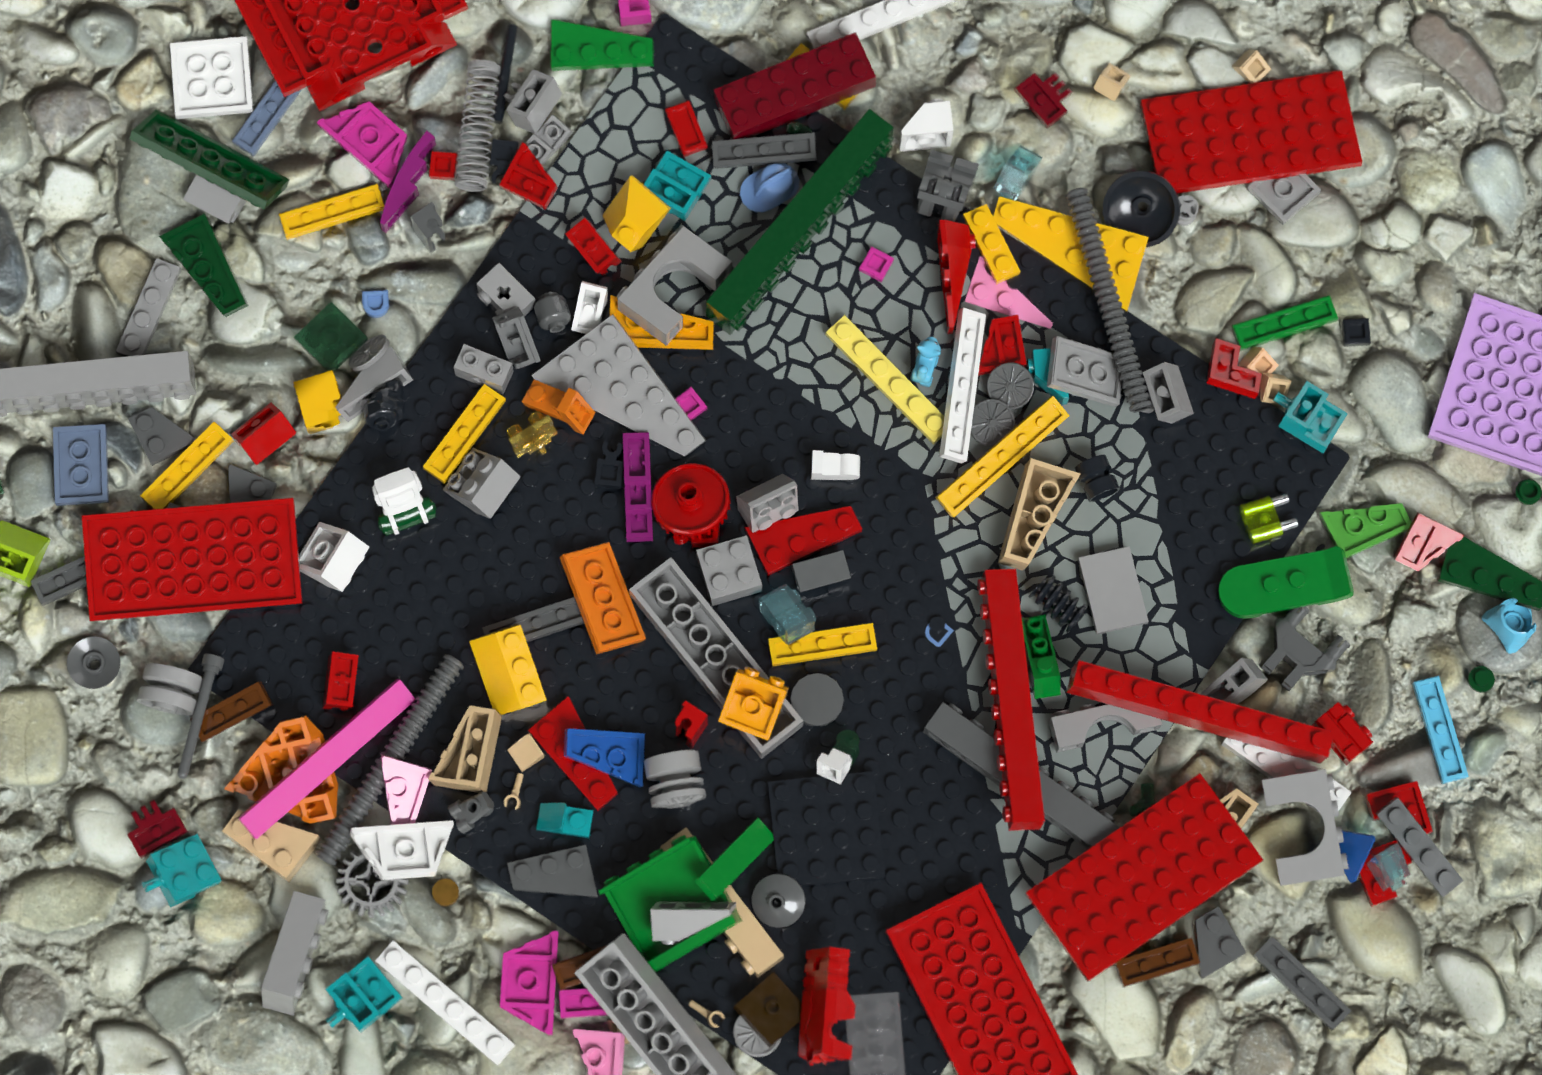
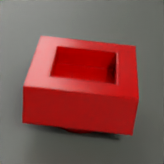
M432 151L429 171L430 179L455 181L458 154Z

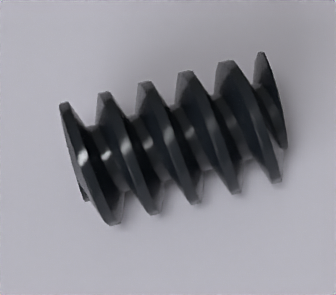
M1053 575L1044 579L1029 595V598L1038 595L1035 603L1039 605L1045 602L1044 612L1053 609L1050 617L1055 619L1060 616L1061 618L1058 623L1060 627L1068 623L1066 629L1068 633L1085 615L1084 612L1087 606L1084 604L1076 607L1079 598L1076 597L1069 600L1070 590L1061 593L1064 584L1059 583L1054 586L1053 583L1056 577Z

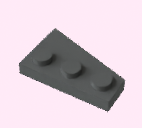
M586 845L507 863L514 891L598 898Z

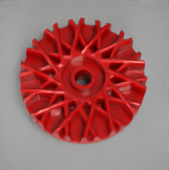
M697 463L682 464L668 470L656 482L651 496V505L656 521L660 523L662 529L666 530L667 534L672 532L676 538L680 535L682 540H684V536H690L694 540L696 535L699 539H702L701 534L707 532L708 535H711V530L716 532L717 525L719 523L723 525V519H727V511L730 510L731 504L728 486L724 478L711 467Z

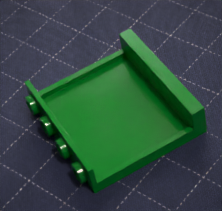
M683 835L671 842L673 847L665 852L663 848L649 855L650 860L643 865L641 862L633 864L626 869L628 874L621 878L616 875L604 882L606 887L599 890L600 894L607 896L634 947L654 972L659 971L742 922L735 908L729 916L675 944L666 945L662 944L661 941H653L651 909L657 902H732L726 890L714 901H711L696 884L695 880L711 863L695 836L686 838Z

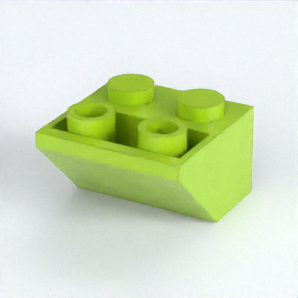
M1 520L0 576L30 588L31 580L36 575L51 539Z

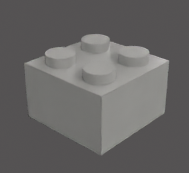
M747 535L696 550L697 562L711 606L762 592L761 579Z

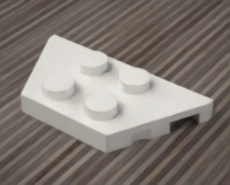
M453 821L357 827L351 828L350 836L381 880L430 877L436 874L454 823Z

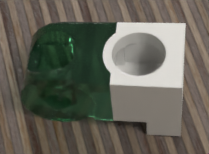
M844 730L837 735L836 745L830 754L821 753L817 760L818 775L838 784L842 783L859 755V736L857 733L851 730Z

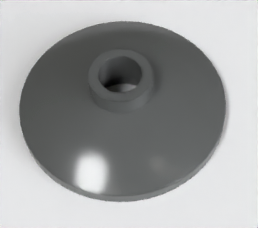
M95 636L87 637L77 642L70 650L67 658V669L71 678L78 685L88 689L102 688L116 678L120 669V655L116 647L107 639ZM95 660L99 661V667L92 669L91 663Z
M784 874L769 875L763 878L753 891V910L756 916L766 925L777 928L789 926L796 922L804 911V891L800 884L790 876ZM773 898L781 899L782 905L780 907L774 906Z

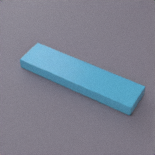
M1439 676L1413 682L1412 685L1441 783L1446 784L1468 778L1469 775Z

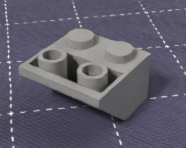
M472 448L464 457L462 464L456 472L450 476L443 491L477 514L491 519L521 476L502 459Z
M784 474L736 496L737 509L752 533L758 530H765L772 523L782 518H790L795 512L799 511L797 484L793 479Z

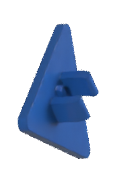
M1342 830L1344 842L1339 843L1340 853H1346L1349 869H1344V872L1349 882L1353 883L1360 874L1375 842V837L1369 834Z

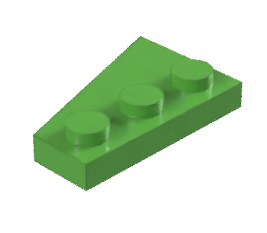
M1402 503L1319 513L1334 546L1341 547L1345 551L1346 559L1408 531L1412 523Z

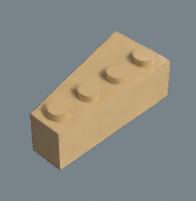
M1032 458L1025 464L998 563L1022 571L1030 564L1063 503L1069 496L1071 489L1081 475L1080 473Z

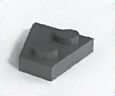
M152 407L128 418L152 466L186 450L195 441L193 436Z
M229 465L230 503L271 500L277 487L276 483Z

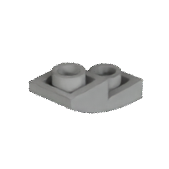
M551 115L538 133L533 134L525 144L543 166L574 131L558 117Z

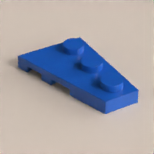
M565 729V757L635 786L643 787L645 733Z

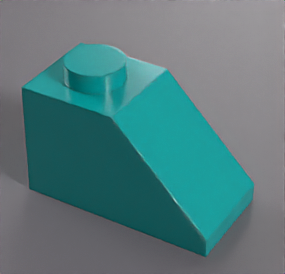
M1051 348L1033 350L1031 358H1027V368L1033 374L1034 382L1050 396H1054L1061 405H1066L1069 393L1047 387Z

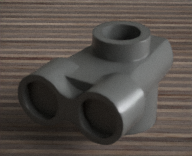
M481 792L465 801L457 800L449 805L448 809L456 820L458 830L464 834L474 828V823L481 817L489 816L493 812L494 803L486 792Z

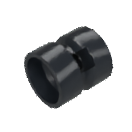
M1106 455L1092 457L1075 467V471L1081 474L1079 476L1080 482H1085L1086 484L1083 490L1089 502L1102 500L1120 490L1115 475L1109 474L1111 466Z

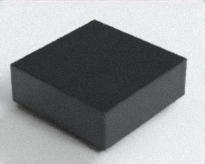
M1369 318L1342 320L1344 347L1369 346L1371 344Z

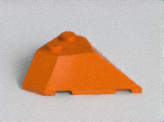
M307 716L281 721L224 789L230 792L236 791L248 796L247 799L257 802L325 742L323 733ZM335 772L329 775L287 813L302 818V821L310 824L336 818L338 782Z

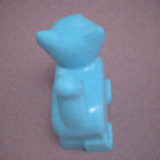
M928 337L917 346L919 352L910 377L911 381L920 383L921 386L925 387L931 386L934 367L937 366L938 356L941 354V347L934 337Z

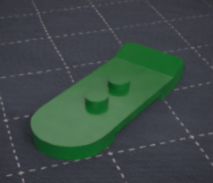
M1338 546L1311 553L1237 566L1225 573L1219 585V600L1223 608L1229 614L1243 619L1310 605L1335 603L1351 598L1354 595L1345 551Z

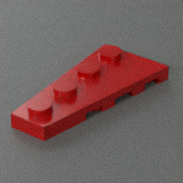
M848 506L779 520L772 523L769 528L758 530L754 533L751 532L749 527H745V531L769 576L862 532V527L852 507Z
M568 696L532 726L528 732L598 812L618 795V792L608 774L564 756L565 729L586 730Z

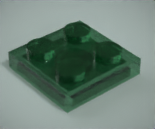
M330 302L294 336V340L326 371L333 370L334 373L368 340V337Z

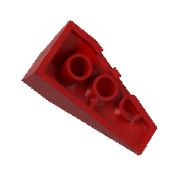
M939 220L937 244L947 333L953 334L971 251L976 248L975 234L970 233L969 225L949 220Z

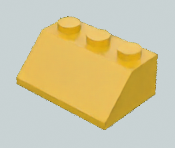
M520 624L469 641L492 709H495L502 715L546 701Z

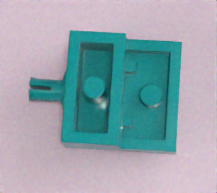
M666 151L644 185L671 208L668 213L686 221L710 182L711 175Z
M1306 381L1299 394L1292 400L1280 392L1277 393L1273 400L1286 408L1285 416L1278 427L1321 453L1325 452L1348 413L1327 401L1326 399L1329 394Z
M196 834L150 854L146 862L154 878L142 882V886L145 888V892L160 887L171 908L194 898L197 893L220 884L222 879L201 839Z
M368 956L351 971L344 973L325 989L335 1001L338 1009L325 1020L333 1028L345 1018L352 1022L362 1033L403 998Z

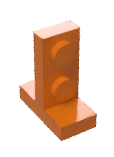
M533 380L522 400L525 406L564 421L575 432L583 435L596 413L578 391L568 388L564 392L537 380Z

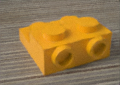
M745 667L744 670L738 669L718 722L769 740L789 688L784 686L785 681L780 678L770 676L769 680L760 677V672L754 668Z

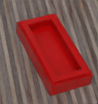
M689 100L665 109L683 158L707 149V143Z

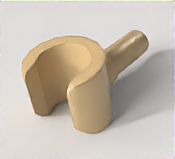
M517 773L511 795H508L504 800L506 808L508 800L512 797L517 800L515 810L521 805V800L518 797L524 776L521 773Z
M693 1000L689 1003L690 1007L707 1018L708 1024L713 1028L719 1027L712 1022L714 1014L725 1019L724 1015L719 1011L711 1012Z

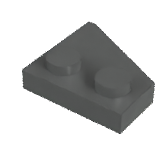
M1219 906L1195 920L1197 953L1200 960L1199 975L1201 979L1247 953Z

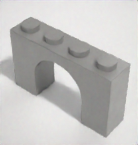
M684 226L678 233L674 232L667 240V245L662 250H657L650 260L651 263L645 269L641 268L636 273L632 284L629 287H623L617 296L618 310L666 346L683 328V316L658 298L654 291L657 281L670 272L684 271L693 274L716 291L732 272L731 260Z
M1326 769L1262 779L1266 806L1304 802L1316 808L1324 821V835L1320 844L1315 849L1305 854L1276 858L1280 886L1344 876V869H1349L1346 853H1340L1339 843H1343L1344 839L1342 828L1336 827L1334 819L1335 816H1339L1337 800L1331 801L1330 790L1335 789L1332 774H1327Z

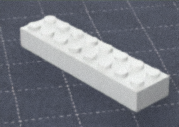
M1226 738L1222 743V746L1268 778L1319 770L1305 759L1230 738ZM1333 779L1335 789L1330 790L1331 801L1337 800L1339 811L1352 792ZM1305 803L1306 805H1308L1309 807H1311L1319 813V811L1316 808H1314L1310 804Z

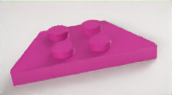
M366 102L358 105L355 109L341 111L337 116L326 120L322 118L317 121V125L385 186L389 189L392 187L407 141V134L371 102Z
M558 931L550 932V934L537 940L534 939L521 947L503 953L500 1008L549 1036H553L556 975L552 964L557 963Z

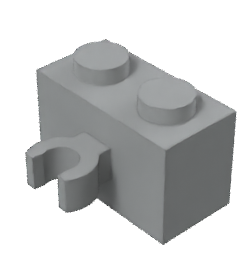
M533 69L522 86L518 83L511 84L513 90L516 91L514 95L505 93L504 96L507 102L510 103L506 110L514 125L536 134L562 96V92L554 77Z
M1164 362L1143 372L1150 396L1148 401L1152 402V406L1141 412L1151 413L1155 410L1158 420L1171 424L1194 414L1177 365Z

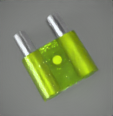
M1287 494L1274 498L1267 496L1239 505L1240 514L1252 544L1283 535V531L1298 527L1296 518L1280 523L1276 513V506L1289 503V496Z

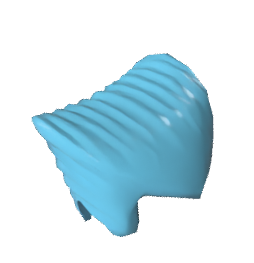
M1516 598L1505 600L1486 611L1482 616V621L1496 633L1509 654L1516 653L1522 648L1536 631L1537 627L1536 623L1532 625L1531 609L1515 605L1518 602Z

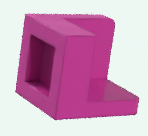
M618 0L621 27L651 23L649 0Z

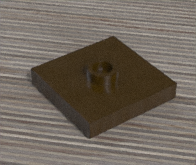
M773 972L738 1002L734 1009L770 1048L801 1021L802 1002Z

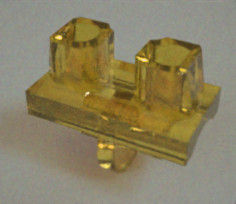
M536 411L528 418L531 425L528 428L522 430L519 424H515L507 429L508 440L517 458L527 452L532 454L536 450L542 456L547 453L544 446L552 441L551 438L558 434L549 415L545 417L541 412Z

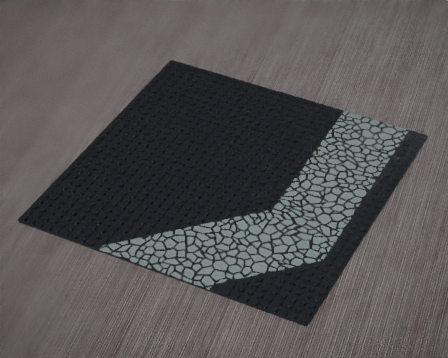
M662 14L645 36L652 38L654 41V66L622 68L548 170V175H550L558 188L546 210L529 201L525 202L406 368L413 381L403 387L405 410L403 418L386 431L372 429L365 423L297 517L296 527L299 554L319 522L349 531L369 546L364 560L356 568L350 583L341 592L325 586L300 571L303 604L230 610L187 671L195 673L203 679L205 672L202 671L203 666L201 664L204 654L222 657L225 660L222 670L214 677L211 688L213 693L225 700L261 681L273 705L250 718L273 732L281 721L307 716L323 733L326 741L396 679L402 681L415 699L417 696H421L420 691L426 688V682H430V675L434 676V669L440 667L438 663L440 661L443 662L444 654H449L463 664L464 669L458 671L460 675L454 678V684L449 685L451 689L445 691V698L441 697V704L436 705L437 710L435 712L432 711V718L427 719L428 724L423 725V732L418 733L419 738L413 740L414 745L409 747L410 752L405 753V759L402 760L430 768L434 772L441 760L443 751L448 748L454 737L453 734L468 707L476 706L492 709L469 641L485 636L483 627L574 597L560 560L563 554L609 542L628 592L631 587L671 557L711 606L696 558V550L705 547H692L691 541L682 545L675 544L674 534L672 532L667 534L666 530L661 528L660 523L655 519L653 510V541L627 542L624 468L621 489L595 486L597 460L605 459L602 451L604 441L608 442L607 449L609 452H615L618 443H621L622 454L617 458V461H624L623 433L638 432L595 411L596 413L583 435L575 432L568 423L525 406L522 400L534 380L532 375L586 335L571 330L582 281L608 288L607 304L603 309L601 318L602 323L610 317V295L617 297L623 287H629L634 281L636 273L641 268L645 269L651 263L650 260L657 250H662L667 245V240L674 232L678 233L683 226L731 260L733 271L847 136L849 131L818 111H815L752 137L815 133L817 160L785 163L796 171L799 178V188L796 194L789 200L765 212H755L748 209L740 197L741 186L747 177L767 165L714 168L712 141L732 140L714 100V89L756 73V71L668 14ZM689 100L707 143V149L683 158L665 109ZM666 151L711 175L710 182L686 221L667 213L642 248L630 252L611 236L603 218L604 212L631 175L644 185ZM888 156L878 159L875 163L877 167L869 177L864 176L859 182L861 186L852 197L850 195L846 197L843 201L845 205L836 216L834 214L830 216L827 220L829 224L820 235L817 233L811 239L812 245L804 254L801 252L794 259L796 261L794 267L788 273H782L778 278L780 280L778 286L773 292H766L762 297L764 300L762 305L756 312L750 311L745 317L747 322L740 331L734 330L729 335L714 323L713 350L639 348L675 398L692 387L707 406L704 412L692 420L706 441L687 456H683L649 439L651 496L659 478L676 466L697 463L716 470L724 478L731 500L730 510L727 511L728 517L723 519V525L720 523L719 543L747 535L745 527H748L737 509L736 496L781 474L793 479L797 484L799 511L795 512L790 518L848 506L852 507L862 527V532L796 562L799 563L843 550L851 576L850 579L799 592L791 565L768 576L747 535L761 579L762 592L711 606L769 678L773 676L785 681L784 686L789 688L785 698L790 705L794 686L805 676L819 673L834 679L842 689L844 698L842 711L839 716L826 726H809L803 723L802 728L761 759L736 728L718 722L722 712L720 707L631 598L646 637L642 642L596 655L585 623L527 642L546 701L501 715L502 719L486 792L493 800V812L489 816L481 817L474 823V828L463 834L458 830L456 820L450 814L448 806L457 800L465 801L479 793L435 786L429 781L415 822L453 821L454 825L445 847L446 851L594 950L612 943L623 933L629 938L607 896L599 893V890L606 887L604 882L616 875L621 878L628 874L626 869L637 862H641L642 865L648 862L650 854L661 849L660 847L683 829L687 828L692 836L697 838L702 849L711 861L714 862L757 818L773 834L768 782L820 777L817 774V760L821 753L829 755L833 748L850 755V758H852L850 770L847 774L874 771L885 878L801 886L805 895V907L799 919L793 924L781 928L766 925L756 916L753 910L752 894L756 885L763 878L777 874L773 840L730 885L783 953V960L759 978L754 973L749 975L741 965L743 958L738 952L733 954L724 942L727 940V937L724 933H721L655 972L689 1016L738 1048L733 1036L735 1022L740 1016L734 1009L738 1002L773 972L802 1002L803 991H805L803 984L804 977H806V951L826 947L850 949L846 990L855 1003V1018L838 1020L837 1023L832 1025L831 1032L836 1036V1040L852 1046L851 1060H834V1062H827L825 1065L822 1062L819 1064L813 1063V1066H810L805 1059L798 1056L800 1021L781 1038L778 1047L772 1053L763 1057L750 1056L776 1075H941L950 1060L885 931L982 883L1018 956H1020L1043 921L1025 893L1088 850L1046 819L1041 829L1009 831L1008 822L1003 821L1002 811L1003 806H1006L1005 796L1001 797L1000 787L923 733L925 726L943 702L946 705L951 703L957 706L963 712L961 715L969 721L971 719L978 721L984 726L983 731L990 736L997 729L996 720H992L991 715L994 696L989 694L988 688L989 679L992 678L991 670L986 668V654H989L988 645H984L983 629H986L985 620H981L980 605L983 604V597L978 594L977 582L978 579H981L985 570L1016 569L1000 564L998 560L1025 464L1032 458L1076 472L1075 467L1081 462L1098 455H1106L1111 466L1109 474L1115 475L1120 487L1118 492L1107 498L1089 502L1083 490L1086 484L1085 482H1080L1078 478L1030 564L1023 571L1016 569L1021 617L1046 615L1060 672L1061 695L1034 699L1029 678L1038 765L1046 769L1050 773L1048 777L1055 782L1060 780L1072 789L1070 792L1076 797L1083 796L1093 803L1092 808L1100 814L1104 811L1113 816L1174 723L1161 719L1162 725L1159 730L1133 735L1127 727L1119 722L1101 721L1088 729L1085 743L1081 748L1056 753L1049 726V721L1051 717H1054V713L1062 710H1069L1070 713L1080 711V707L1088 704H1095V707L1106 705L1102 702L1066 693L1072 667L1080 660L1195 692L1243 620V618L1229 614L1220 603L1219 585L1222 577L1230 569L1237 566L1284 558L1349 460V454L1331 442L1325 452L1321 453L1278 427L1285 413L1271 403L1261 402L1260 396L1257 395L1256 399L1207 384L1209 363L1124 310L1123 317L1127 319V322H1125L1129 326L1127 332L1131 333L1130 340L1134 342L1132 347L1136 349L1134 355L1138 356L1139 370L1144 372L1164 362L1177 365L1194 414L1171 424L1158 420L1155 410L1151 413L1130 412L1129 407L1131 405L1127 404L1128 397L1125 396L1124 392L1126 389H1123V387H1121L1120 405L1116 407L1069 394L1068 403L1061 405L1069 414V417L959 514L951 517L935 497L993 446L980 444L970 434L966 462L958 463L939 457L942 437L933 445L825 335L826 331L845 315L945 416L957 318L953 334H948L937 244V230L944 206L935 203L931 217L918 213L920 199L917 196L922 178ZM964 206L963 211H959L955 222L966 224L963 214L971 210ZM584 218L592 223L622 261L617 266L611 265L607 268V273L604 275L600 272L597 274L565 235ZM1000 229L1020 269L1019 275L1007 280L1008 287L1021 292L1053 323L1052 328L1048 329L1020 320L1026 361L1027 358H1031L1033 350L1051 348L1052 338L1055 336L1115 353V351L1111 350L1112 343H1109L1108 340L1110 336L1106 334L1108 328L1104 327L1106 321L1102 320L1103 313L1099 310L1101 305L1097 304L1099 299L1095 297V292L1097 291ZM976 245V248L971 251L958 310L967 308L986 314L981 361L992 319L1007 317L1008 315L965 302L979 257H982ZM871 246L894 258V262L882 283L859 271V267ZM500 263L535 298L536 302L541 295L548 292H556L558 295L565 297L571 319L562 331L552 333L550 330H544L539 327L534 308L525 316L541 361L515 369L513 364L514 372L504 395L499 393L506 398V402L472 446V448L502 459L521 476L490 519L477 514L443 491L448 480L444 484L425 471L423 465L482 387L455 376L454 365L463 345H468L508 361L492 319L497 316L495 314L496 309L491 304L486 305L477 296L478 289L476 284ZM986 265L985 270H986V272H987L989 275H991V273H990V271H989V269H988V267H987V265ZM684 271L670 272L657 281L654 287L656 295L677 313L711 321L706 317V301L715 290L693 274ZM501 293L500 299L505 297L508 300L509 293L506 296ZM928 337H934L941 347V354L938 356L937 366L934 367L931 386L925 387L921 386L920 383L911 381L910 377L919 352L917 346ZM990 374L978 376L974 407L981 401L991 399L987 391V381ZM1035 382L1031 399L1024 406L1012 410L1015 417V427L1050 397ZM813 450L823 451V453L859 455L860 478L855 480H811ZM463 460L460 462V464H459V465L457 466V468L454 470V472L452 473V475L456 472V470H457V469L459 468V466L462 464ZM409 467L411 471H415L421 482L422 490L420 494L422 497H429L436 505V518L428 520L429 523H421L399 531L397 535L393 533L385 536L378 528V515L383 513L382 506H378L374 499L372 490L374 480ZM1284 494L1289 496V503L1273 507L1271 510L1245 518L1242 514V506ZM1263 515L1269 519L1267 525L1277 522L1281 523L1296 518L1298 522V527L1255 542L1252 541L1250 536L1251 530L1264 527L1259 523L1260 516ZM1130 546L1149 622L1144 625L1096 635L1078 558ZM1053 575L1056 577L1053 583L1054 586L1059 583L1064 584L1061 593L1070 590L1069 600L1076 597L1079 598L1076 607L1084 604L1087 606L1084 612L1085 615L1068 633L1066 632L1068 623L1060 627L1058 623L1061 617L1059 616L1055 619L1050 617L1053 609L1044 612L1045 602L1039 605L1035 603L1038 595L1029 598V595L1044 579ZM873 623L877 651L772 667L768 643L770 638ZM929 624L930 636L939 643L948 632L945 629V624L954 630L940 647L930 642L925 634L926 627ZM332 651L359 655L353 707L346 711H342L341 708L332 707V709L322 708L328 657ZM569 696L586 730L645 733L644 760L669 752L683 750L698 751L701 770L690 776L703 778L704 785L698 788L705 789L706 798L679 808H654L651 806V798L657 795L649 794V788L658 784L659 781L647 780L645 767H643V787L635 786L609 775L618 795L597 812L535 739L534 741L543 752L544 758L523 772L508 752V749L528 734V730ZM684 701L689 702L708 715V725L692 749L686 745L688 737L685 735L687 731L682 729L681 734L676 736L677 727L675 722L682 711ZM412 704L334 771L335 775L356 790L358 786L361 787V781L366 780V773L372 771L370 767L376 765V758L379 759L381 757L379 755L380 752L385 751L384 746L389 745V738L394 737L393 732L398 731V724H402V718L408 716L407 711L412 709ZM517 773H521L524 775L518 796L521 800V805L515 810L517 800L512 797L508 800L506 808L504 800L508 795H511ZM382 788L381 791L383 793L377 796L378 801L375 803L388 811L385 788ZM541 803H566L568 807L593 810L589 838L536 830ZM586 845L598 898L513 890L507 863ZM773 898V905L780 907L782 905L781 899ZM693 1000L711 1012L719 1011L724 1015L725 1019L714 1014L712 1022L719 1027L713 1028L708 1024L707 1018L690 1007L689 1003Z

